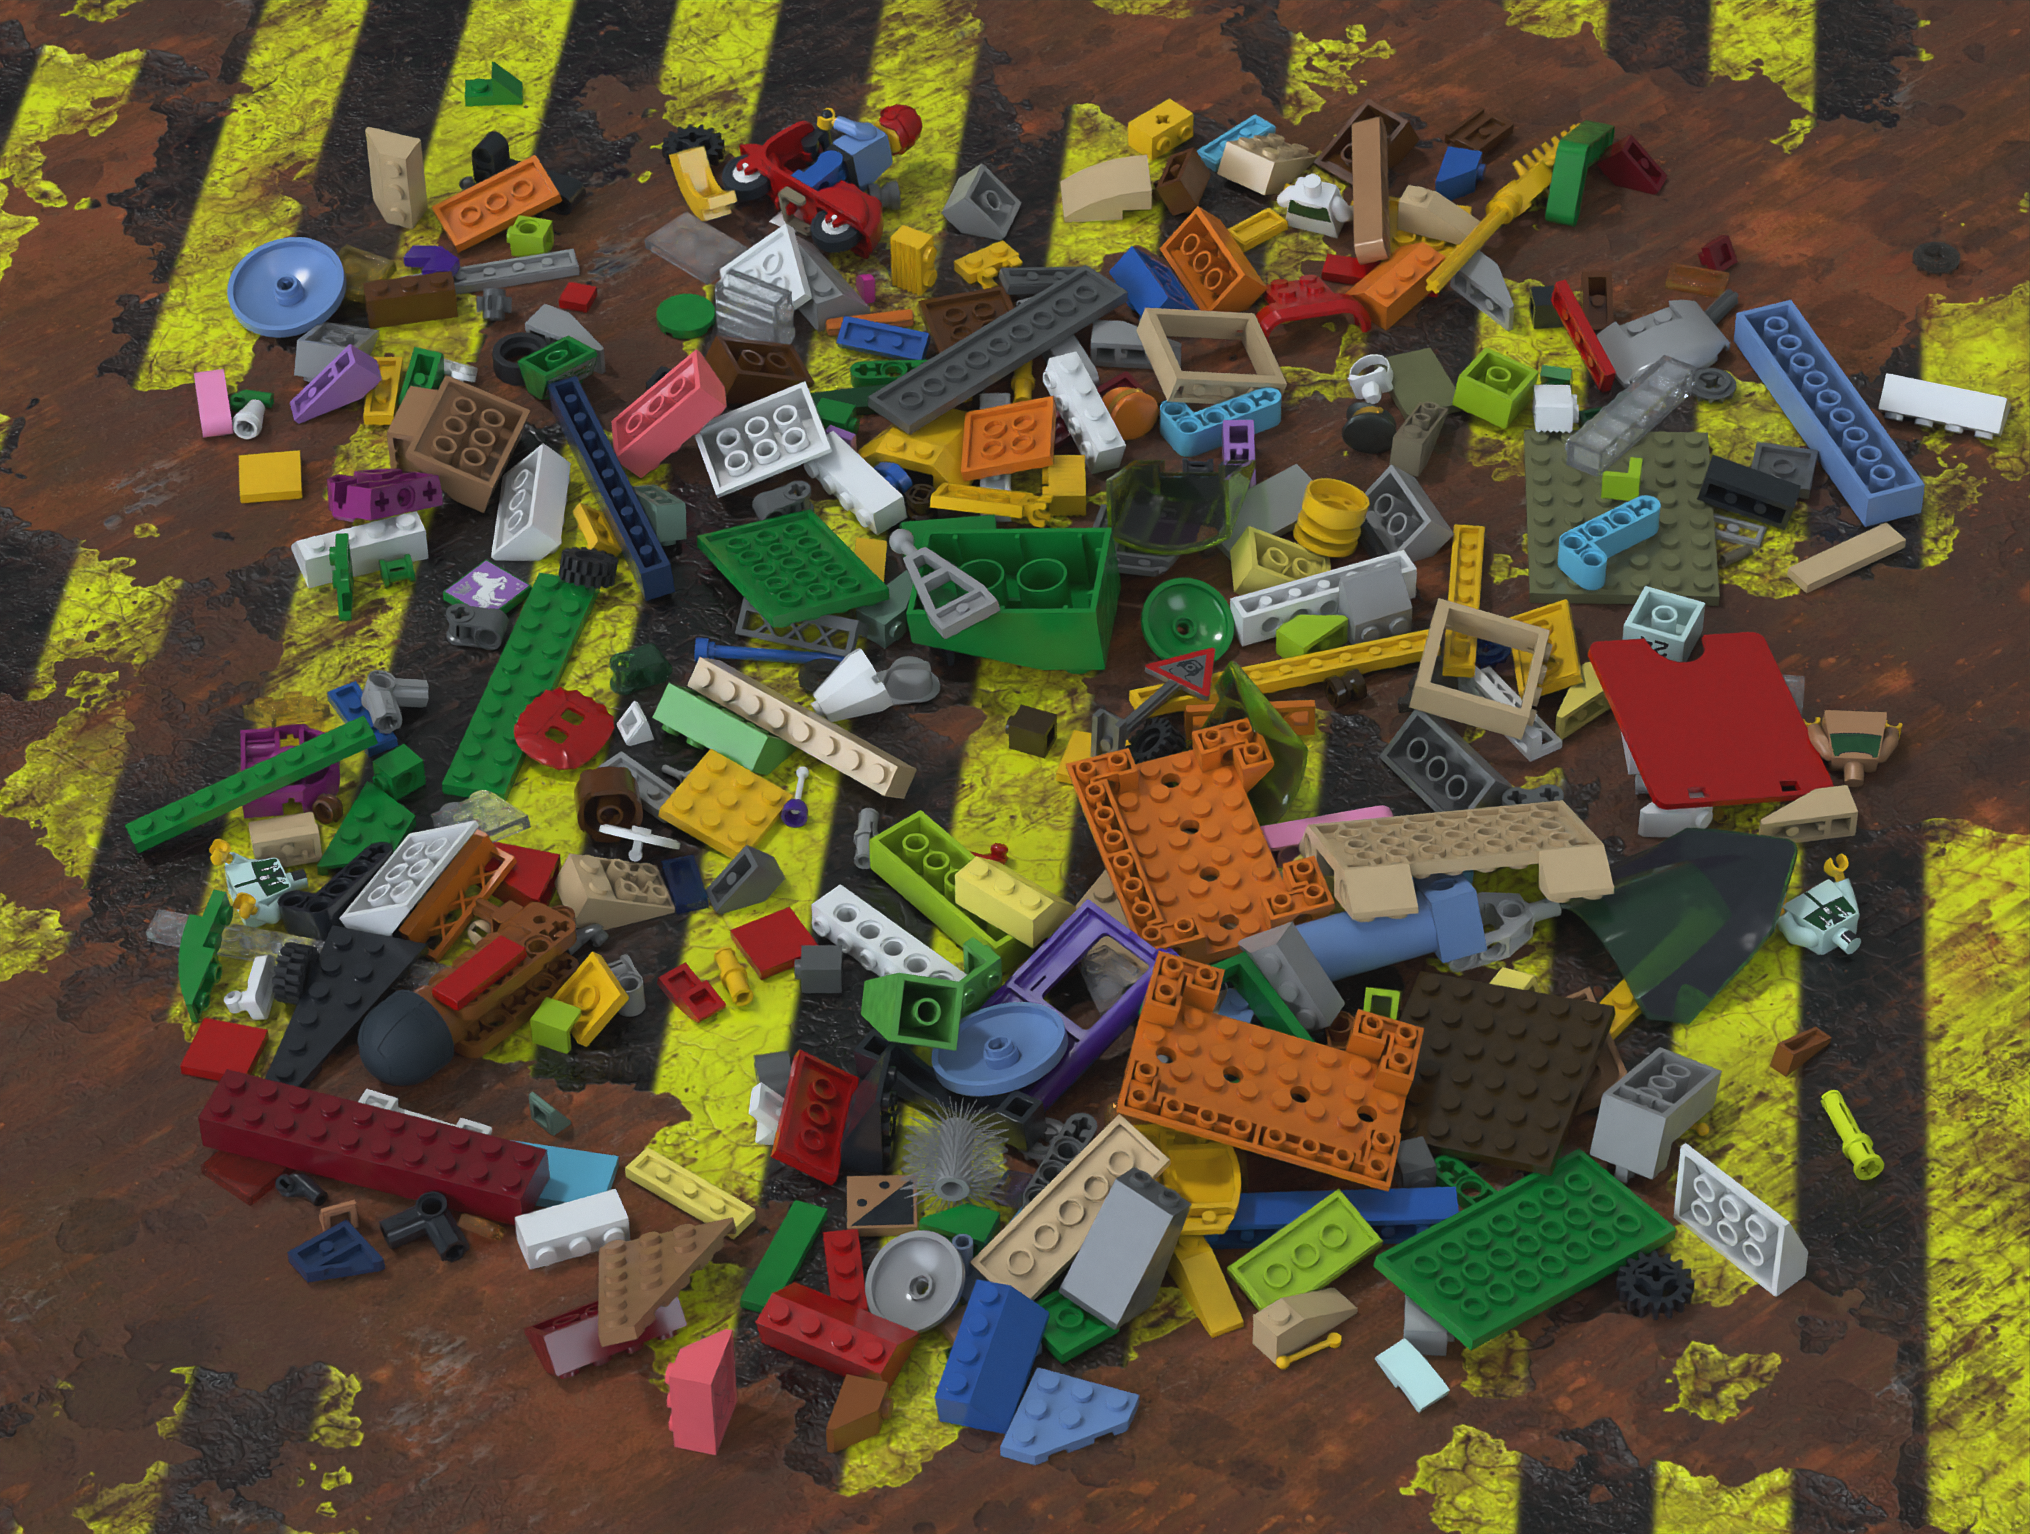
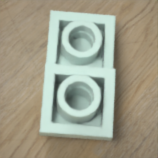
M1405 1338L1375 1357L1376 1362L1394 1387L1397 1388L1399 1386L1418 1413L1446 1396L1450 1391L1427 1360Z

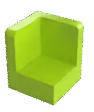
M1630 457L1628 473L1604 471L1601 498L1630 501L1639 497L1643 458Z
M546 997L530 1019L532 1043L568 1054L571 1050L570 1031L581 1017V1009Z

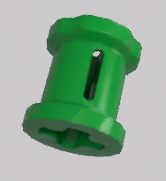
M405 554L404 558L387 562L384 559L378 561L384 587H389L390 583L407 579L410 582L415 581L410 554Z

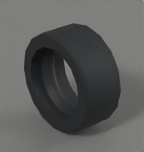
M524 332L509 334L499 339L492 351L493 369L496 377L510 385L525 386L518 363L507 360L518 355H530L548 346L547 342L538 335Z

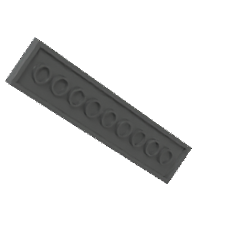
M1084 265L868 396V407L910 435L1127 302L1128 292L1089 266Z

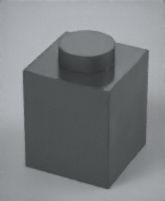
M802 945L801 959H795L794 965L795 979H801L802 993H842V945Z
M1424 1137L1400 1141L1393 1172L1398 1187H1436L1437 1166Z

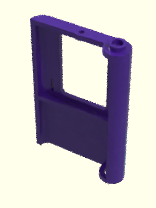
M1087 899L978 1009L981 1010L990 1006L1011 1002L1037 1003L1056 1011L1064 1022L1068 1035V1046L1063 1058L1049 1073L1037 1081L1017 1089V1091L1043 1101L1044 1112H1046L1140 1016L1138 1013L1147 991L1158 951L1179 956L1178 953L1171 948L1166 950L1160 947L1158 949L1154 948L1135 932ZM1109 936L1149 965V968L1090 1029L1084 1030L1047 1003L1044 997L1101 938Z

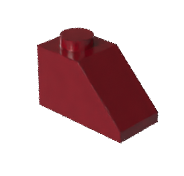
M1632 134L1607 147L1597 164L1603 174L1614 185L1653 195L1659 193L1667 178L1666 173Z

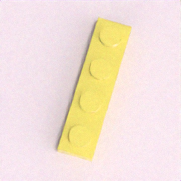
M648 1147L625 1167L628 1179L704 1223L733 1217L737 1233L727 1235L733 1240L756 1219V1211L753 1207Z

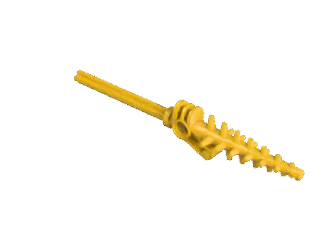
M1578 123V124H1576V125L1573 124V125L1570 127L1571 130H1570L1569 132H1571L1573 129H1575L1577 126H1579L1580 123ZM1564 130L1560 134L1563 138L1568 133ZM1556 136L1551 138L1554 144L1553 147L1547 142L1541 145L1546 153L1545 155L1537 148L1532 150L1537 162L1527 154L1522 157L1529 170L1518 160L1513 162L1520 178L1517 181L1509 182L1494 195L1492 200L1486 205L1485 212L1487 216L1425 280L1427 282L1425 288L1428 292L1433 290L1435 294L1438 293L1502 224L1510 223L1514 218L1527 210L1533 204L1531 200L1540 192L1546 198L1549 197L1547 186L1551 185L1552 171L1560 141Z

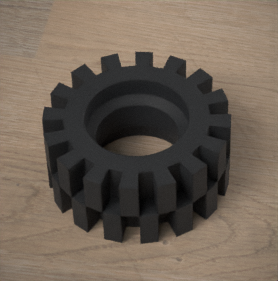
M572 547V549L565 548L561 555L559 577L561 580H565L567 583H574L576 586L585 585L586 588L593 586L598 589L600 587L609 588V586L612 587L615 583L618 558L614 557L613 554H607L606 551L602 550L599 552L594 548L592 550L587 549V547H581V549L577 547Z
M1156 718L1152 720L1151 725L1148 722L1145 723L1142 731L1138 729L1135 732L1137 736L1135 738L1131 737L1128 741L1131 745L1125 747V749L1129 748L1135 764L1184 752L1182 749L1186 748V743L1184 742L1186 739L1169 720L1165 718L1158 720Z
M286 942L280 950L281 955H278L276 959L278 964L274 966L273 972L276 973L272 978V983L275 984L272 991L275 993L274 998L278 1002L297 1005L320 954L314 946Z

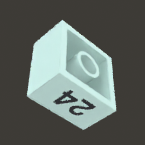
M1645 586L1624 623L1622 640L1645 638L1650 647L1661 656L1676 662H1686L1703 631L1705 603Z

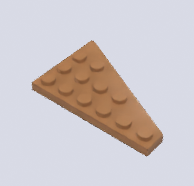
M731 1217L696 1226L693 1224H683L670 1232L661 1234L658 1232H648L641 1235L639 1239L626 1242L624 1240H613L605 1244L604 1247H600L598 1335L601 1347L638 1339L645 1331L644 1329L656 1319L654 1312L660 1306L667 1307L680 1294V1290L691 1282L689 1275L694 1269L702 1270L714 1257L713 1255L723 1248V1238L728 1234L737 1233L734 1218Z

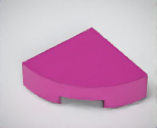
M871 274L858 275L856 278V288L866 304L875 302V278Z

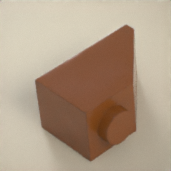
M846 1374L826 1427L827 1452L836 1453L880 1433L884 1419L889 1420L891 1418L894 1406V1399L889 1398L888 1382Z

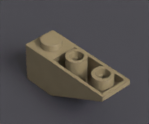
M1419 402L1393 436L1389 466L1392 464L1406 473L1418 477L1429 461L1448 414V408L1440 407L1434 402Z

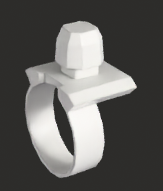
M1377 354L1367 355L1353 364L1350 369L1348 382L1356 399H1365V402L1375 404L1381 399V391L1386 393L1394 388L1391 383L1394 373L1384 356ZM1381 364L1388 367L1387 372L1385 368L1380 366L1374 372L1357 376L1364 368L1371 365Z

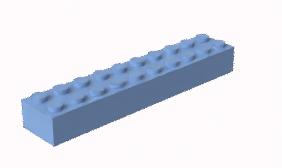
M1792 300L1736 313L1735 344L1809 449L1818 450L1817 460L1862 524L1867 527L1921 513L1925 484Z

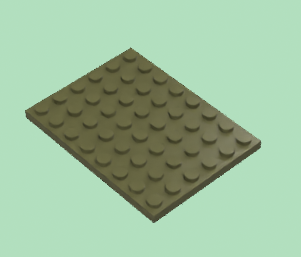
M1524 429L1529 603H1555L1567 599L1569 603L1635 604L1644 587L1648 586L1704 602L1705 606H1719L1720 595L1713 505L1697 500L1710 463L1708 433L1572 430L1570 433L1567 431L1564 433L1552 431L1550 433L1548 430L1544 433L1541 430L1538 433L1536 430ZM1630 457L1643 458L1639 496L1649 495L1660 501L1659 530L1654 536L1607 558L1606 579L1602 588L1598 590L1583 589L1558 567L1559 538L1563 533L1628 502L1625 500L1601 498L1603 472L1628 473Z

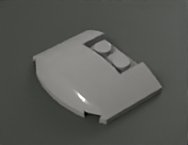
M1671 300L1669 301V307L1620 326L1615 321L1596 335L1616 371L1615 378L1623 388H1631L1630 381L1647 382L1648 388L1688 378L1693 372L1708 368L1718 361L1717 354L1723 347L1726 351L1730 348L1728 339L1696 301Z

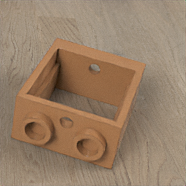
M414 386L409 387L387 431L391 469H402L403 474L414 471L423 473L405 455L438 390Z

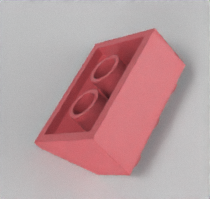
M724 1329L681 1348L675 1362H670L667 1366L665 1384L670 1386L667 1407L671 1408L672 1411L669 1420V1431L673 1432L674 1447L716 1455L737 1403L733 1330Z

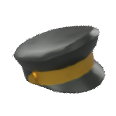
M1367 402L1351 404L1346 412L1348 421L1342 428L1341 434L1345 444L1358 452L1367 454H1378L1392 448L1393 436L1397 432V424L1394 417L1383 408Z

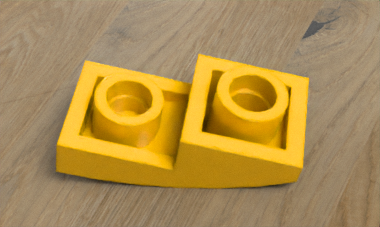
M856 537L854 553L884 583L887 541Z

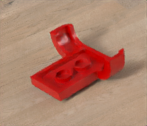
M1303 275L1299 277V280L1294 281L1286 279L1271 281L1269 285H1266L1267 289L1262 294L1269 305L1262 308L1256 314L1268 344L1271 331L1281 323L1340 313L1353 314L1354 323L1360 326V330L1363 333L1371 330L1370 316L1360 302L1348 294L1334 293L1316 275Z

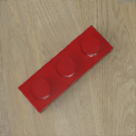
M858 1229L823 1232L830 1296L868 1312Z

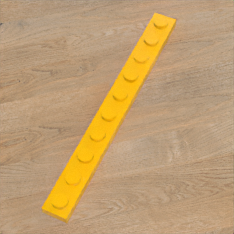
M1429 629L1212 673L1208 701L1179 690L1148 718L1186 710V705L1217 704L1235 699H1245L1264 693H1274L1298 686L1303 687L1308 684L1323 682L1325 678L1334 675L1338 677L1343 676L1345 671L1354 668L1358 669L1361 674H1365L1371 671L1421 662ZM1439 646L1437 658L1440 657V652H1441V647H1440V646ZM1164 684L1129 690V701L1134 710Z

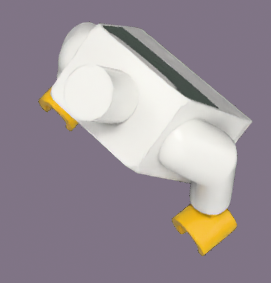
M1316 174L1299 177L1295 186L1285 183L1283 191L1277 197L1278 205L1282 208L1287 207L1285 219L1290 227L1338 238L1344 222L1354 220L1353 201L1351 206H1349L1341 197L1339 188L1335 184L1322 182Z

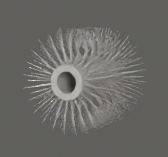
M962 1105L959 1118H957V1109L956 1118L953 1108V1118H951V1114L949 1118L945 1109L944 1113L947 1116V1120H944L943 1115L941 1117L937 1112V1116L943 1123L923 1112L921 1113L934 1124L910 1117L924 1127H908L909 1125H905L911 1130L913 1127H917L913 1131L918 1133L904 1135L906 1139L909 1136H920L909 1138L913 1143L903 1146L905 1150L911 1153L903 1156L904 1161L909 1163L907 1166L916 1167L904 1168L903 1172L909 1169H920V1171H907L906 1173L910 1175L906 1176V1178L924 1179H904L902 1181L916 1182L909 1185L911 1187L929 1186L921 1188L904 1187V1189H923L908 1197L933 1192L920 1202L938 1195L939 1197L928 1207L930 1208L937 1200L939 1201L942 1198L941 1205L943 1202L945 1204V1201L948 1200L947 1209H949L950 1201H953V1207L954 1205L957 1206L956 1201L959 1202V1200L963 1204L962 1199L972 1204L967 1196L988 1206L976 1196L982 1195L973 1193V1191L985 1193L983 1195L990 1197L988 1199L993 1198L992 1200L995 1199V1201L1001 1202L986 1193L985 1191L987 1190H982L981 1188L993 1190L996 1188L993 1185H1002L990 1183L1002 1182L1003 1180L997 1176L1004 1173L991 1172L1004 1170L998 1165L1006 1163L1007 1159L999 1154L1007 1152L1008 1148L1001 1146L996 1149H1005L991 1151L996 1149L989 1148H995L993 1146L1006 1142L1009 1138L993 1139L990 1137H995L994 1135L1009 1129H1002L1003 1131L986 1130L1003 1121L976 1127L988 1117L986 1116L984 1119H980L972 1124L971 1121L982 1111L979 1110L968 1121L966 1118H968L970 1111L967 1116L965 1113L964 1118H961ZM983 1131H996V1132L981 1133V1132H983ZM986 1139H993V1140L1001 1141V1142L985 1141V1140H986ZM910 1147H921V1148H922V1149L911 1148V1149L908 1150V1148H910ZM910 1158H920V1159H921V1160L911 1159V1160H908V1161H907V1159H910ZM1003 1159H1005L1004 1161H1001V1162H991V1161H998V1160H1003ZM986 1185L991 1186V1187H989V1188L980 1187V1186H986ZM996 1188V1190H994V1191H998V1192H995V1193H1002V1191H1001L1000 1189H998V1188Z

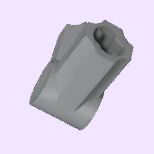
M374 670L368 675L361 697V704L369 710L373 726L379 730V733L390 734L393 730L400 728L403 719L399 706L419 708L427 706L429 686L427 680L395 678L389 672Z

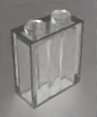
M730 269L715 284L718 332L734 338L791 344L795 336L792 291L734 269Z

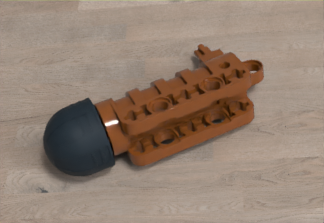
M477 899L476 906L472 908V914L490 923L491 933L478 941L474 950H467L457 957L451 967L443 968L432 976L428 985L419 986L413 992L398 990L368 1013L361 1024L358 1034L359 1054L365 1068L376 1079L388 1085H415L427 1080L452 1060L454 1052L466 1058H479L493 1049L529 1021L546 997L552 998L578 969V960L565 952L577 940L574 910L565 905L550 908L539 902H531L522 907L511 900L498 907L485 899ZM502 935L526 948L527 957L461 1010L457 1011L433 998V987L498 936ZM540 986L549 987L546 991L535 990L536 987ZM496 1021L504 1023L503 1025L498 1027H492L488 1025L489 1023Z

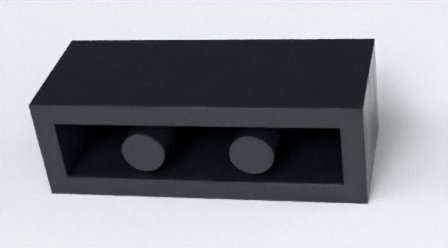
M1712 455L1697 500L1786 530L1801 485Z

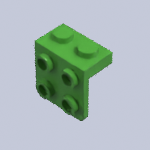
M974 937L963 943L964 973L967 976L959 981L964 982L960 1019L976 1012L1002 986L1001 957L990 946L983 945Z

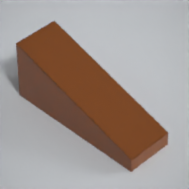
M1813 1027L1779 1042L1770 1066L1787 1077L1831 1042L1832 1037L1819 1028Z

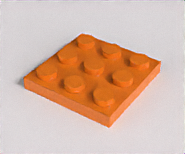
M1054 396L965 412L961 474L964 482L1053 465L1057 408Z

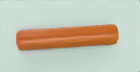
M911 309L849 316L902 328L911 327L914 324ZM844 317L826 320L828 336L839 335Z

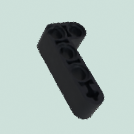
M496 131L488 132L472 150L475 183H480L521 162L510 158L508 141L502 134ZM545 169L562 199L561 202L545 210L560 215H569L586 196L585 186L576 178Z
M376 842L369 845L317 893L294 890L281 895L277 903L286 932L314 940H326L332 925L345 928L339 918L393 854L392 845L387 842Z

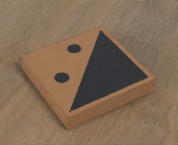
M908 1175L847 1176V1230L858 1229L859 1237L900 1236L907 1232L917 1231V1205H914L917 1203V1196L908 1197L917 1193V1189H904V1187L916 1182L902 1181L904 1179L917 1178H906Z

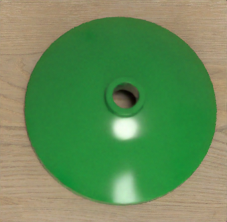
M1174 578L1158 585L1147 597L1141 612V629L1148 646L1162 660L1214 648V662H1216L1223 656L1232 642L1234 618L1227 601L1214 587L1193 578ZM1177 628H1183L1186 631V635L1180 634Z

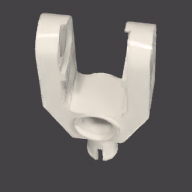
M1477 893L1483 926L1492 924L1495 928V931L1484 934L1486 946L1494 942L1497 943L1487 951L1446 963L1450 970L1459 973L1509 958L1533 937V926L1536 922L1561 915L1560 904L1552 902L1547 898L1528 904L1519 893Z

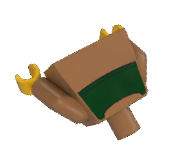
M1824 710L1822 728L1820 717H1815L1814 723H1807L1803 719L1808 729L1809 740L1820 754L1821 759L1828 761L1830 770L1844 772V783L1849 787L1862 786L1864 784V772H1876L1878 763L1886 762L1898 745L1903 725L1902 723H1898V726L1889 725L1887 723L1888 720H1886L1887 712Z

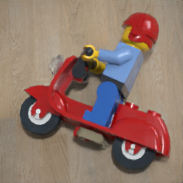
M895 104L885 107L881 110L880 119L874 125L856 122L842 116L835 117V112L832 108H825L821 116L817 118L818 128L816 129L810 122L804 120L784 127L780 132L767 140L764 145L750 143L739 145L741 156L729 161L723 169L722 181L725 191L734 190L738 200L749 201L767 194L775 204L776 209H781L784 222L805 236L812 235L815 245L821 250L829 253H840L850 250L862 258L868 259L883 235L884 217L882 212L883 206L880 200L873 195L870 196L864 193V191L867 189L868 184H872L891 166L893 162L892 156L902 155L915 145L921 136L923 125L922 119L916 110L908 105ZM834 126L835 130L845 133V135L832 143L830 129Z

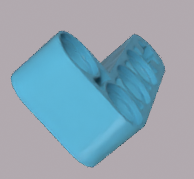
M1264 387L1197 412H1193L1186 403L1168 402L1166 400L1160 405V433L1176 453L1184 457H1193L1222 446L1223 420H1254V434L1277 426L1281 422L1282 395L1275 388Z
M1642 495L1563 533L1559 538L1557 564L1560 570L1583 589L1598 590L1602 588L1606 579L1607 558L1654 536L1658 532L1660 501L1653 496Z

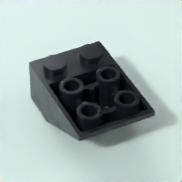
M889 1051L882 1055L851 1096L840 1145L842 1170L883 1174L885 1160L892 1159L893 1139H890L891 1134H897L899 1114L893 1113V1111H896L898 1102V1090H892V1087L896 1085L897 1067L891 1066V1052Z

